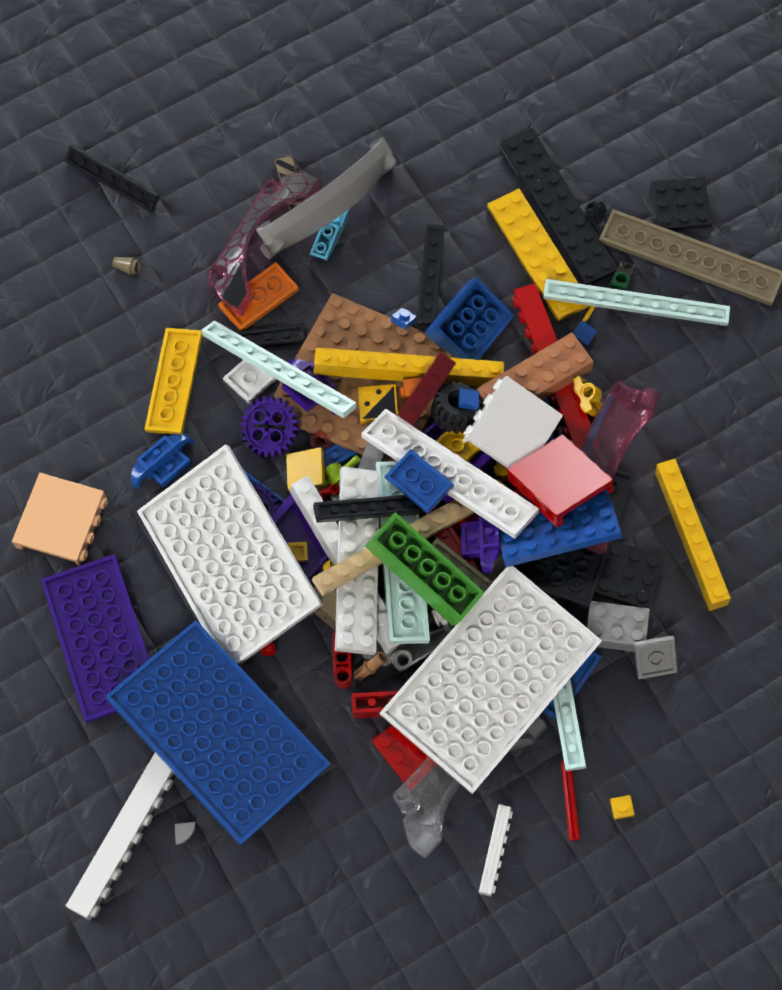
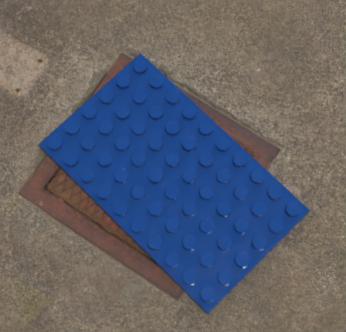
M196 620L105 696V699L240 846L331 764Z

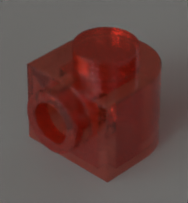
M322 430L310 437V449L321 447L325 451L334 445Z

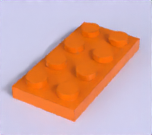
M275 262L245 284L247 294L238 308L227 303L225 300L221 301L218 307L241 332L298 292L299 287Z

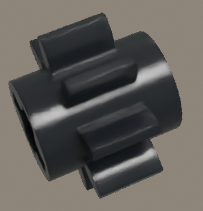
M592 201L585 207L586 212L584 214L590 223L593 221L600 223L606 218L605 212H607V209L602 201L599 203Z

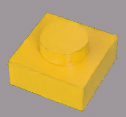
M496 461V465L493 466L496 477L500 476L502 482L508 480L506 467Z
M288 542L287 545L297 562L308 563L307 542Z
M630 795L610 799L614 820L635 815Z

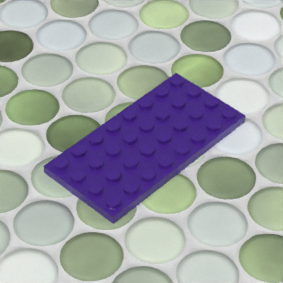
M113 554L41 579L85 723L117 713L113 706L105 699V696L149 660L116 555Z

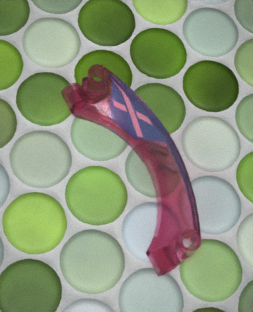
M621 381L616 382L599 409L583 441L580 451H584L592 462H596L604 473H608L611 476L612 480H614L618 466L631 442L653 417L661 394L653 388H644L641 391L638 388H631ZM610 541L585 548L600 554H606Z

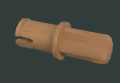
M378 652L370 660H365L363 665L354 672V678L362 681L370 674L376 673L377 668L387 662L386 655L383 652Z

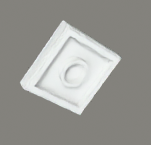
M242 360L223 380L250 404L274 383L276 378Z

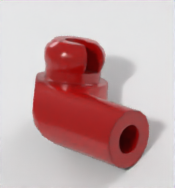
M332 484L317 491L322 500L325 501V498L338 493L339 487L336 484Z

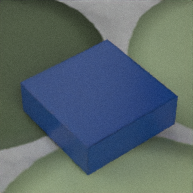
M581 321L573 334L580 344L587 347L597 331L584 321Z
M460 388L459 408L478 410L479 391Z

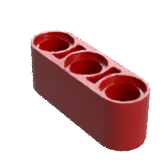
M334 631L332 635L334 679L339 688L346 689L351 686L353 681L352 655L349 652L335 651ZM345 655L348 658L345 662H339L337 660L338 657ZM342 674L348 675L346 681H340L338 677Z

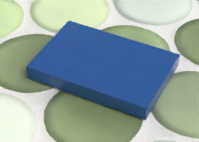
M412 449L384 476L388 482L427 514L454 487L450 480Z

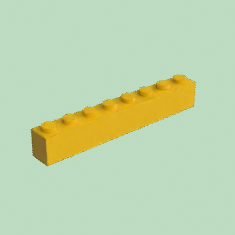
M676 459L659 463L656 466L655 474L709 611L728 606L731 597Z

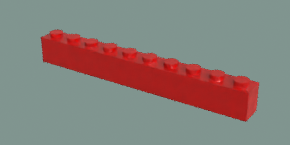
M535 283L514 289V295L511 297L512 304L519 311L517 314L519 322L524 324V334L526 339H529L531 342L530 350L532 355L558 340ZM572 382L550 395L549 399L551 404H555L556 411L563 415L560 419L563 424V435L568 437V440H572L575 446L582 451L592 426L587 414L583 412L580 406L581 399L575 393L573 388L575 384ZM596 437L589 455L598 453L599 444Z

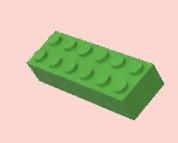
M396 512L388 518L365 545L373 555L452 626L461 622L485 593Z

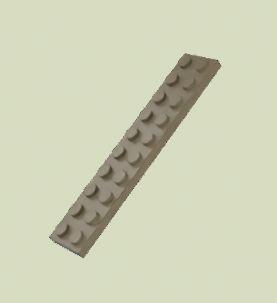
M612 209L599 238V241L610 247L772 306L782 282V271L614 209Z

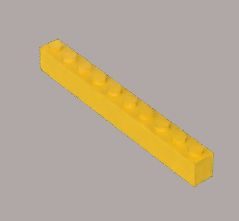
M316 348L313 375L403 381L404 379L422 377L435 359V356ZM450 358L456 364L442 384L448 383L450 385V382H455L456 384L462 382L463 385L480 387L504 373V362Z

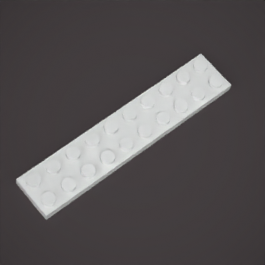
M387 409L361 433L363 439L398 462L412 449L454 484V487L448 493L449 496L514 539L539 513L538 507Z
M341 467L339 500L379 497L380 471ZM379 518L339 521L338 563L366 548L365 545L379 530ZM378 566L337 588L335 651L375 655Z

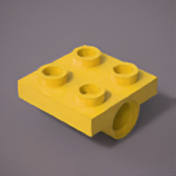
M581 376L574 378L575 386L573 388L581 399L580 406L583 412L598 418L603 409L600 401L602 396L601 390Z

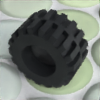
M450 382V385L446 383L443 387L441 386L435 395L430 409L434 423L439 424V428H444L449 433L451 431L454 434L464 433L469 425L472 426L475 422L473 417L479 409L482 410L480 395L478 410L464 408L458 410L452 407L456 406L459 408L460 388L475 390L474 388L471 389L467 384L463 385L462 382H458V384Z

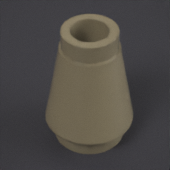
M115 257L113 259L112 265L114 268L130 275H137L140 272L141 261L135 257Z

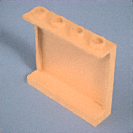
M39 473L12 542L18 549L23 550L26 547L76 562L77 566H81L82 561H85L87 558L88 545L92 544L94 540L93 532L95 527H98L100 524V514L102 509L106 508L108 499L102 490Z

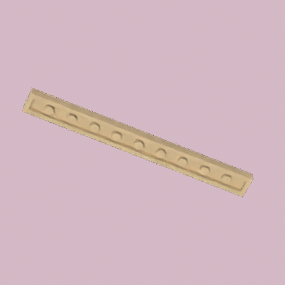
M453 500L409 525L425 539H428L475 512L457 500ZM365 548L314 576L312 582L321 595L324 596L379 566L382 562Z

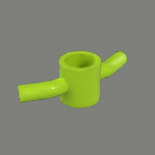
M355 455L344 466H341L339 462H335L326 467L325 476L327 478H325V485L315 488L320 490L330 484H336L340 487L341 467L354 468L361 461L360 457Z

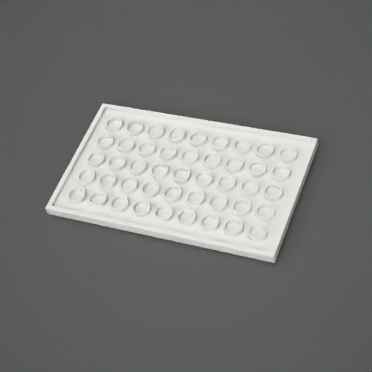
M225 444L137 511L200 624L238 665L323 605L228 445Z
M514 566L506 567L463 620L450 631L383 708L380 715L473 794L602 640Z

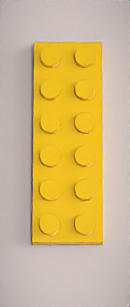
M165 329L145 424L146 432L183 434L203 337L201 330Z

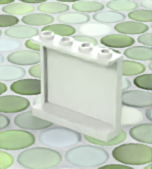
M506 376L502 380L498 379L493 386L494 392L492 395L488 394L483 401L485 406L474 415L473 419L475 422L464 431L465 437L462 442H471L506 468H509L543 447L563 415Z

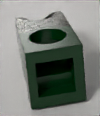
M621 260L610 283V288L627 291L636 265Z

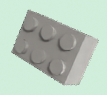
M591 601L588 610L587 628L602 640L597 647L635 652L634 642L644 641L647 637L649 609Z

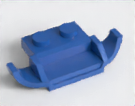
M185 433L182 435L172 434L168 437L166 435L163 436L137 458V463L131 474L132 485L138 490L141 488L140 483L146 477L148 480L153 478L162 488L167 486L192 464L182 453V446L186 443L193 444L195 441Z

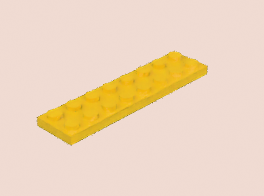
M520 189L487 204L489 211L542 297L544 296L546 279L579 284ZM544 299L558 322L589 307L588 305Z

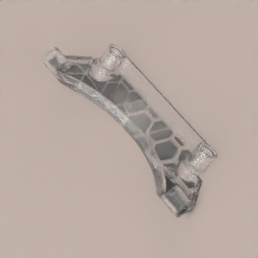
M537 717L509 751L531 745L547 728L545 722ZM430 757L393 795L399 809L406 815L403 819L408 843L413 850L424 858L442 841L444 813L453 794L461 785Z

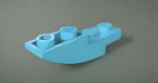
M350 209L319 230L310 255L328 260L345 228Z

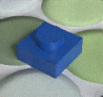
M401 308L392 315L391 322L406 330L416 322L417 316Z

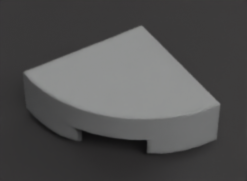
M195 822L175 824L176 845L185 843L192 836L196 828Z

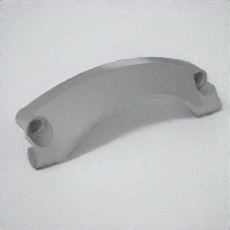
M383 137L371 143V150L323 189L275 221H266L256 228V231L263 240L260 249L266 258L271 259L284 248L303 240L338 218L361 200L385 173L396 166V160L392 155L393 152Z

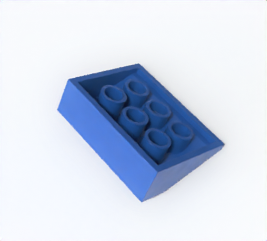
M475 277L464 284L424 333L437 346L456 358L479 360L515 315Z

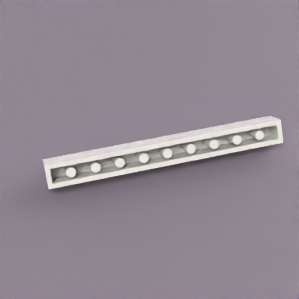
M309 476L291 484L290 493L333 565H336L338 563L339 527L336 521L316 523L313 504L314 502L324 501ZM377 592L376 639L385 655L388 656L403 648L405 644H389L386 606Z
M156 753L151 758L66 904L68 909L90 921L92 917L95 918L101 908L99 905L103 898L106 899L110 894L112 882L116 881L121 875L123 863L129 861L132 855L131 849L134 844L137 845L143 835L141 833L142 830L151 823L153 811L155 808L158 809L160 807L164 792L168 791L173 784L172 778L175 774Z

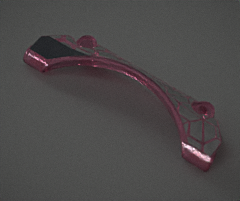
M306 172L282 176L279 183L274 180L264 182L263 187L207 275V283L215 288L222 302L229 306L232 313L242 317L253 301L246 276L245 262L247 247L254 231L274 211L292 203L305 201L320 191L324 184L319 178ZM266 189H272L273 193L267 192ZM217 274L220 279H214L211 275Z

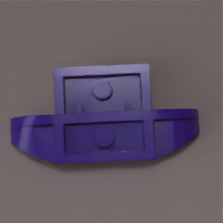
M292 359L287 362L338 392L336 384L329 377L313 375L314 364L311 361L306 362L301 359ZM282 384L281 389L306 412L319 405L288 385Z
M479 516V521L461 523L463 559L480 557L483 573L493 572V564L501 550L499 528Z

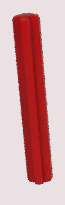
M562 761L561 771L569 840L577 841L580 840L573 771L566 772L565 763Z

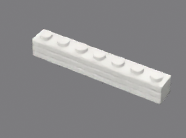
M500 804L498 806L479 894L491 896L492 893L495 894L496 886H494V882L498 880L499 873H497V869L501 867L502 861H500V856H503L505 849L502 847L503 843L506 844L507 836L505 834L506 831H509L510 827L508 820L512 818L513 814L509 806Z

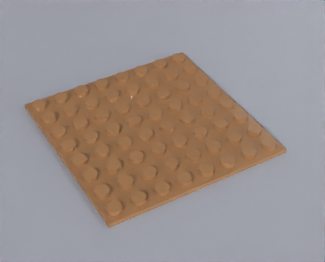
M334 293L330 296L295 359H301L306 362L311 361L314 364L315 349L329 348L435 357L439 352H442L449 358H456L437 346L423 331L411 326L405 330L391 322L390 317ZM327 376L336 384L339 393L356 402V408L345 418H342L337 414L333 415L329 409L320 404L306 412L281 389L283 383H280L273 396L275 399L278 397L282 398V402L288 401L287 407H294L292 413H298L294 419L300 421V423L296 424V427L340 445L345 449L354 451L363 456L368 442L362 438L361 433L371 423L361 424L358 387L396 384L398 410L405 403V398H401L399 387H402L403 381ZM435 395L419 417L421 419L417 420L413 426L421 432L432 412L430 409ZM280 413L277 418L282 420V414ZM384 453L381 462L396 461Z

